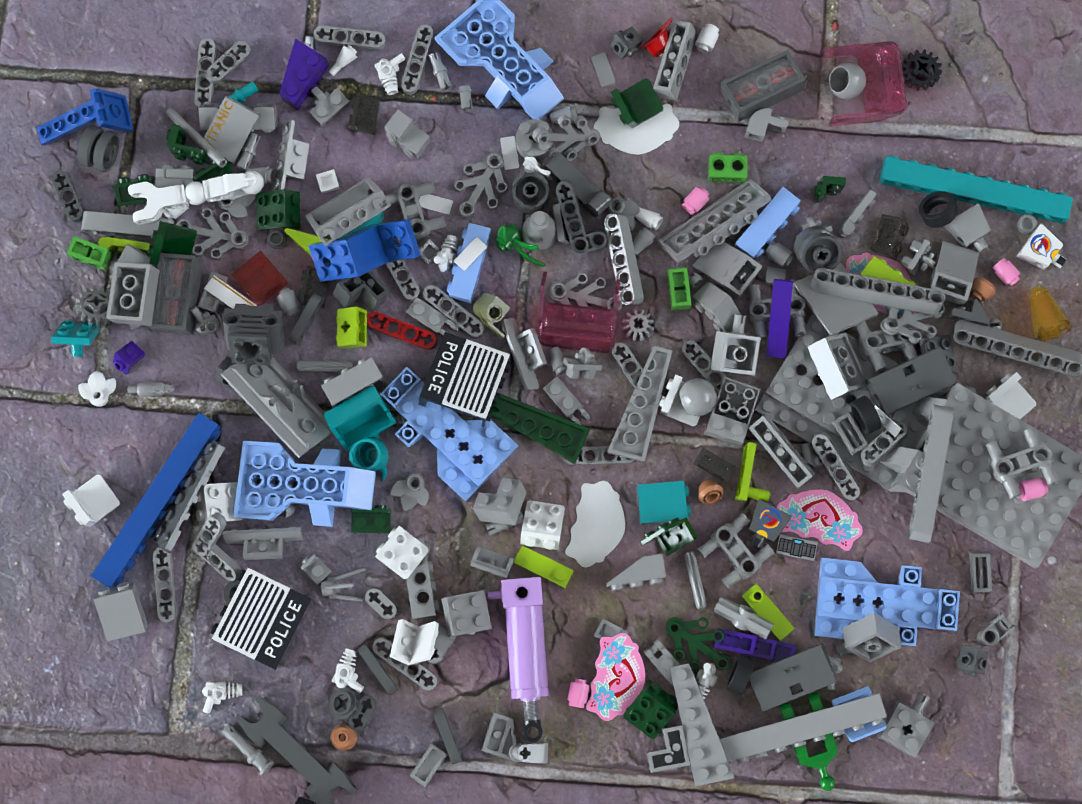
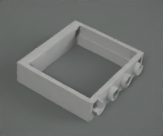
M367 177L306 214L305 217L324 246L391 205L379 186L370 177ZM371 189L373 193L369 194L367 190ZM383 202L385 206L380 207L379 203ZM329 234L331 238L326 241L324 237Z

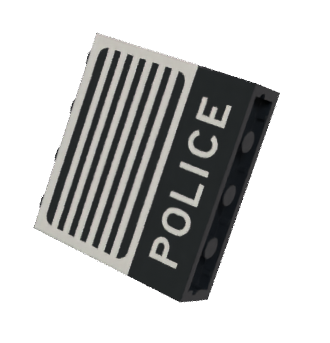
M445 332L420 393L418 405L426 407L429 401L482 419L481 426L484 427L486 421L490 422L493 415V410H491L492 404H497L500 395L497 394L498 388H503L506 379L503 378L504 372H509L511 362H508L510 354Z
M247 568L246 571L242 570L238 578L241 581L238 588L234 587L229 595V598L232 599L229 606L224 605L220 616L223 617L219 624L215 623L211 634H213L212 639L276 670L312 598L276 582L251 568Z

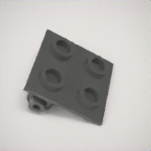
M950 335L920 339L917 344L920 354L941 347L951 371L958 372Z

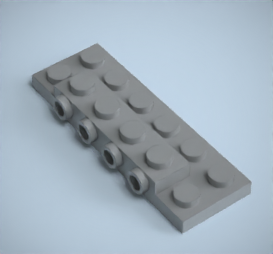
M749 179L659 239L658 242L678 263L691 254L696 258L700 255H706L710 248L722 244L725 238L731 234H737L741 227L747 223L752 224L756 217H758L756 210L772 200L770 194L752 179Z

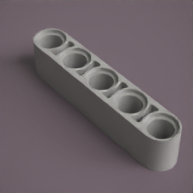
M84 211L81 231L89 234L152 239L153 230H158L160 221L175 224V221L160 218L154 223L136 224L133 221V215Z
M609 214L605 218L604 225L619 298L625 305H639L644 299L629 222L624 215Z

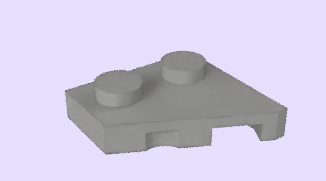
M493 712L481 751L513 761L509 756L510 747L516 744L513 719Z

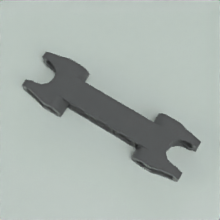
M258 695L255 699L263 711L260 721L253 723L242 715L236 719L246 735L257 746L262 748L268 742L311 783L305 792L317 804H334L331 799V792L335 787L341 786L352 794L358 790L347 773L338 764L332 761L325 767L283 726L289 719L288 716L278 706L267 701L261 695Z

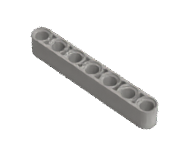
M826 268L817 269L810 284L811 289L817 293L930 315L938 314L945 301L944 293L936 289Z
M959 320L954 325L953 338L958 344L1070 376L1082 374V354L1077 351L967 320Z
M935 404L931 408L908 539L929 543L931 540L954 408Z

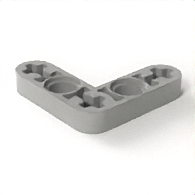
M216 512L205 521L193 543V549L225 579L234 581L240 576L242 571L240 566L216 545L227 524L225 517L221 513ZM207 531H209L212 534L213 538H211L207 534ZM214 555L219 558L220 562L215 559Z

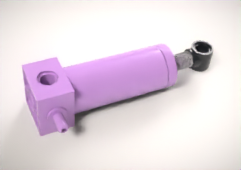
M541 577L501 580L502 587H500V591L487 592V599H501L505 609L511 699L520 698V701H523L525 705L523 706L525 708L524 715H526L524 716L526 719L523 721V737L528 742L534 743L541 739L543 733L541 719L538 717L537 702L541 696H549ZM519 589H527L528 595L525 598H519L517 596ZM529 727H536L539 732L538 736L535 738L529 737L527 734Z

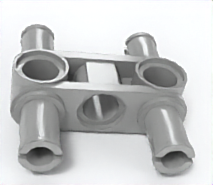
M433 181L417 186L416 184H403L394 190V193L385 195L390 205L396 203L401 205L404 219H410L412 228L416 226L422 227L421 232H414L416 240L423 239L431 231L446 228L443 216L428 221L424 220L418 200L420 196L436 192ZM406 191L412 192V195L408 198L402 196Z
M751 285L748 287L750 297L748 304L749 319L755 327L756 337H761L760 342L766 341L768 339L766 324L770 323L772 299L762 300L760 286ZM793 285L790 321H793L794 335L804 336L807 334L804 323L806 316L805 301ZM798 306L800 309L794 310L792 307ZM760 311L762 314L756 315L754 312Z
M866 321L855 326L859 334L858 341L860 344L858 350L861 355L870 359L875 373H881L887 369L881 357L883 354L903 351L907 360L917 356L913 347L914 343H911L907 336L899 333L889 335L883 330L872 332L869 330ZM902 326L906 329L913 331V329L909 326Z
M1035 427L1023 431L1030 448L1003 456L998 441H992L985 445L992 459L993 475L999 483L1004 485L1010 500L1022 496L1015 479L1027 474L1042 471L1048 486H1053L1060 482L1053 468L1052 451L1044 442H1041ZM1037 454L1045 455L1046 459H1039ZM1005 467L1008 473H1001L998 468Z
M744 513L733 522L725 523L711 534V539L697 548L703 558H706V556L719 548L734 565L735 570L721 579L728 589L741 579L749 578L761 568L764 561L775 554L768 544L757 553L751 554L740 540L737 533L751 523ZM720 531H726L729 534L727 541L719 538ZM744 562L752 563L753 570L751 572L744 570Z

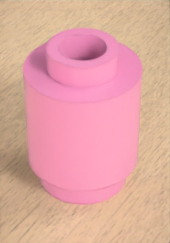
M695 187L683 200L682 207L691 215L695 212L698 213L709 201V193L703 187Z
M1005 258L992 267L995 270L994 273L1005 286L1009 284L1013 286L1020 280L1018 276L1021 273Z
M1037 477L1018 483V488L1022 493V496L1019 498L1023 501L1040 498L1048 493V485L1044 478L1040 479Z
M575 678L574 682H570L567 699L569 700L568 706L584 708V704H587L590 685L586 684L587 680Z

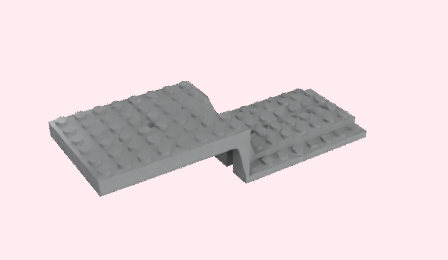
M812 314L805 326L807 334L798 337L754 411L762 416L767 413L775 424L805 442L810 443V445H812L815 434L818 432L827 433L850 469L889 492H906L915 497L923 452L919 449L926 439L931 408L933 404L954 408L937 510L1033 568L1039 567L1082 492V456L1035 429L1041 442H1044L1052 451L1053 468L1060 482L1056 485L1048 486V493L1044 494L1043 497L1023 501L1021 498L1010 500L1004 485L992 477V459L985 445L992 441H998L1003 456H1009L1028 449L1030 446L1023 431L1032 426L957 383L946 392L941 389L886 414L894 422L901 421L905 423L908 435L878 464L872 467L864 465L861 459L862 450L851 455L831 422L849 412L859 427L850 405L846 402L848 395H852L856 399L865 395L870 399L874 407L876 405L868 386L831 400L826 393L824 383L819 386L813 383V377L818 375V370L810 357L808 346L823 338L830 337V335L816 315ZM841 331V332L836 333V334H834V335L843 334V333H845V332H844V331ZM847 334L866 379L879 374L875 373L870 359L860 354L858 350L859 341ZM881 355L887 369L898 365V363L888 357ZM804 366L806 374L803 376L798 375L796 367ZM902 368L905 376L912 373L910 370ZM845 418L844 421L846 422L849 429L856 438L857 442L861 446L862 442L860 441L859 437L855 433L847 418ZM838 422L839 426L841 427V429L843 430L844 434H845L846 437L848 438V440H849V442L851 443L852 447H853L854 449H856V447L854 446V444H853V442L851 441L850 437H849L848 434L846 433L845 429L843 428V426L841 425V423ZM882 426L880 429L867 435L859 427L868 444L886 430ZM818 437L819 440L817 441V443H822L825 447L824 443L826 440L820 439V437ZM881 440L879 442L881 448H887L890 445L888 440ZM829 446L828 448L825 447L822 452H825L827 449H829V448H831V447H830V446ZM828 453V454H827V455H829L830 457H832V458H834L835 460H837V457H836L835 454H833V453ZM874 453L872 455L867 454L866 460H868L869 458L873 460ZM1037 454L1039 459H1046L1045 455ZM1005 467L998 468L1001 473H1008ZM1036 471L1016 478L1015 482L1018 486L1020 481L1037 477L1041 479L1044 476L1042 471Z

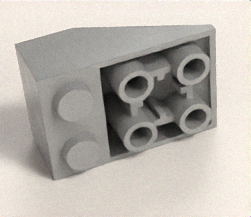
M942 241L928 288L943 292L946 301L963 306L967 302L971 291L979 252Z
M723 242L710 248L706 255H701L692 267L738 301L763 266L747 254Z
M724 377L704 435L741 447L761 389Z
M663 554L640 558L609 581L606 588H611V591L622 590L625 585H630V588L642 587L644 582H649L650 585L661 584L662 580L666 578Z

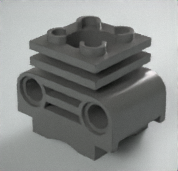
M236 303L234 309H224L222 321L226 347L230 351L232 363L270 365L272 354L280 353L284 348L285 336L282 311H274V305L250 306Z

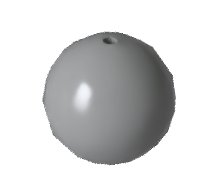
M853 62L837 65L829 76L831 91L841 99H854L858 97L866 86L865 72Z
M690 379L684 383L679 391L682 405L690 415H706L712 411L716 404V390L705 379Z

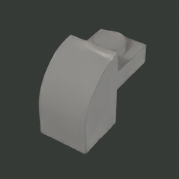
M770 108L760 109L751 116L744 137L763 142L766 129L784 134L789 121H786L781 116L772 117V109Z

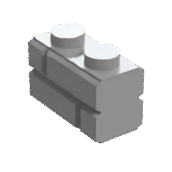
M163 165L162 168H156L155 187L164 188L182 184L186 187L187 184L193 181L196 182L194 179L196 171L191 166H181L179 169L173 168L170 165Z

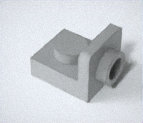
M315 554L313 556L308 555L301 562L303 565L300 568L317 585H320L332 573L327 565Z
M602 619L594 636L601 639L602 637H614L620 633L628 635V632Z

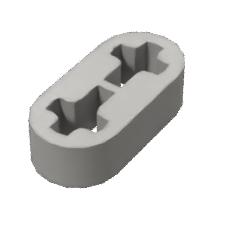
M373 588L367 591L365 595L366 602L381 617L393 619L397 615L396 605L380 590ZM371 593L379 594L377 597L381 601L380 604L376 601H370ZM383 604L387 607L392 606L393 608L391 611L393 612V614H387L385 616V609L381 606Z

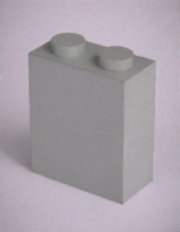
M124 582L110 589L109 587H103L96 592L94 602L107 641L146 632L148 624L135 582L130 584Z

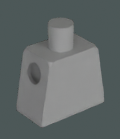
M979 203L959 214L951 223L944 226L964 248L974 244L978 252H981L989 247L983 237L988 235L991 230Z

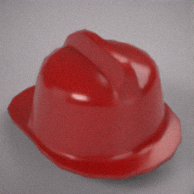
M673 18L667 20L650 40L639 49L644 47L655 58L663 55L670 35L667 27Z

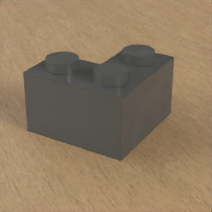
M369 271L359 277L341 280L337 283L333 296L345 308L360 299L372 312L385 303L390 290L372 271Z

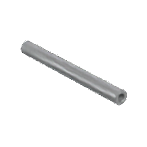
M169 108L166 111V115L176 125H180L184 133L204 150L218 166L224 167L227 164V160L173 108Z

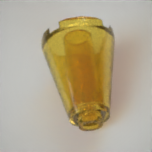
M1042 286L1034 287L1031 290L1032 292L1029 293V303L1035 340L1038 338L1041 341L1052 340L1062 336L1061 332L1065 329L1067 332L1070 331L1072 328L1070 320L1049 290Z

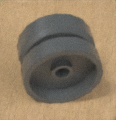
M90 125L83 133L79 144L78 162L80 165L86 167L94 166L96 170L108 172L114 165L120 147L119 134L110 130L104 132L101 127Z
M821 226L806 228L797 236L794 242L793 249L796 258L812 274L819 268L833 270L841 260V245L827 229Z

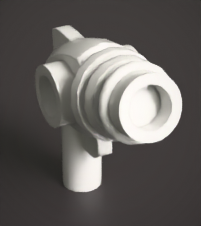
M402 53L390 61L382 58L374 65L387 95L398 93L396 72L399 71L398 64L405 60Z
M447 235L445 242L441 246L442 250L438 251L437 256L434 257V262L438 264L441 272H447L450 266L455 263V253L457 252L458 244L456 236Z
M345 649L343 654L346 656H342L345 659L339 660L344 663H338L332 682L336 683L339 688H344L348 685L358 693H361L364 686L356 682L358 675L354 673L355 668L351 666H356V663H352V661H356L353 657H357V651Z
M705 663L703 665L704 670L700 669L697 674L696 680H698L702 696L703 694L707 696L706 692H710L707 688L713 687L717 680L714 663Z
M207 681L206 686L202 690L203 695L207 697L203 712L210 713L213 704H220L221 700L226 699L227 694L228 699H230V694H232V698H234V694H236V697L242 696V684L236 683V686H234V683H232V686H230V682H228L227 687L226 682Z

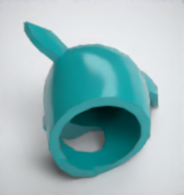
M379 433L374 435L373 438H366L356 442L349 452L351 464L358 469L381 470L382 479L380 481L385 480L388 474L386 465L389 460V452L385 443L379 439Z

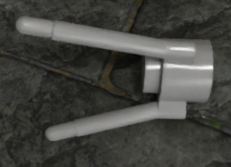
M366 568L357 569L336 577H330L327 581H322V595L329 596V599L363 602L364 598L336 594L339 593L341 588L354 586L353 583L339 584L337 580L364 572Z

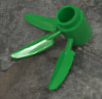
M510 223L509 226H501L499 228L498 236L495 239L498 249L502 252H510L514 247L528 261L539 266H546L545 263L532 258L516 245L518 243L520 247L528 250H537L539 248V245L528 244L519 240L522 231L518 227Z

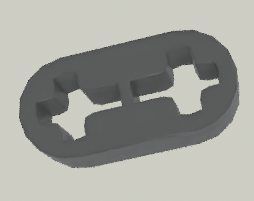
M364 696L357 703V710L352 713L353 716L349 719V726L352 730L361 731L367 726L377 706L376 700L372 696ZM370 699V704L373 705L372 708H367L365 713L362 712L365 706L362 704L363 701ZM360 714H362L361 722L363 725L356 728L353 719H358Z

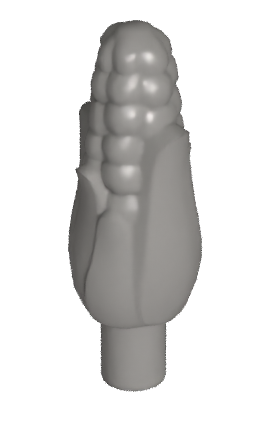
M145 381L138 383L137 386H128L127 390L128 393H137L142 397L162 396L166 393H172L174 386L163 384L162 382Z

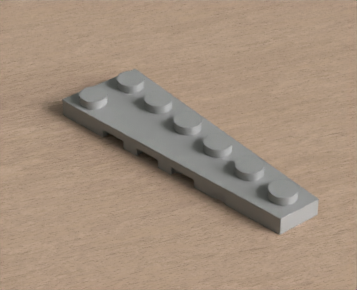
M653 346L607 453L645 462L672 350Z
M690 664L670 667L695 786L734 779L733 771Z

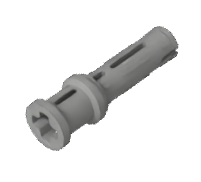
M231 724L228 727L226 726L221 732L247 757V762L260 771L259 774L261 776L273 766L274 762L269 761L260 749H255Z

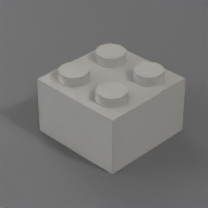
M484 590L441 599L449 637L492 629Z

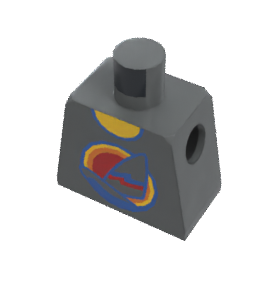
M758 499L748 528L749 531L755 533L750 544L761 549L765 540L774 542L792 516Z

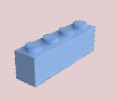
M782 187L738 239L734 248L747 254L752 259H758L765 251L762 248L766 244L770 245L777 237L774 235L777 230L782 231L788 224V221H786L790 215L794 217L799 211L800 207L798 205L801 200Z
M469 223L468 228L463 230L462 239H464L462 246L459 245L457 257L476 237L487 245L488 248L491 228ZM487 248L465 271L454 263L452 269L453 281H449L447 287L450 298L472 304Z

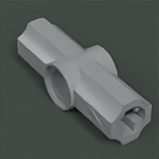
M723 596L720 597L713 611L732 621V624L738 629L749 630L764 639H767L774 623L757 615L752 608L746 605H738Z

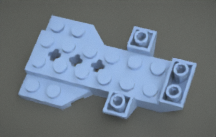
M478 0L434 37L435 41L459 66H484L495 80L485 97L497 109L511 99L512 95L532 119L540 120L564 99L552 79L543 71L553 60L541 48L525 52L514 41L515 15L500 0ZM486 40H487L488 42L491 41L489 44H485V43H484V41H486Z
M406 367L380 394L407 420L395 435L408 447H411L422 437H425L437 448L438 476L467 502L519 445L492 420L490 422L486 421L485 426L482 427V420H463L450 408L429 401L426 407L418 405L424 383ZM454 430V438H446V432ZM468 443V451L462 450L461 452L459 450L461 448L460 444ZM482 456L483 458L481 460L483 461V463H477L475 465L473 463L475 461L474 457Z
M243 441L233 517L273 521L291 504L309 505L314 526L333 527L334 507L372 510L376 472L352 467H340L342 450L322 449L313 465L297 464L280 443ZM257 479H262L260 484H257ZM280 480L279 485H275V481ZM298 481V485L294 487L293 482Z
M821 558L814 636L844 639V627L866 617L868 614L876 613L899 627L901 645L916 646L917 628L957 631L960 591L920 588L922 567L902 565L897 585L878 583L861 562ZM837 593L843 599L839 604H836V600H833ZM857 596L860 597L859 599H862V603L856 606V603H853V599L857 598ZM879 598L881 605L875 608L872 602Z

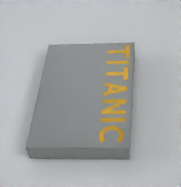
M225 96L204 139L223 157L234 163L260 114Z

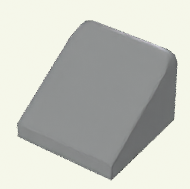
M426 237L418 244L421 254L419 257L430 265L434 261V257L437 256L438 251L441 250Z
M767 266L764 285L773 286L774 279L785 280L786 269Z

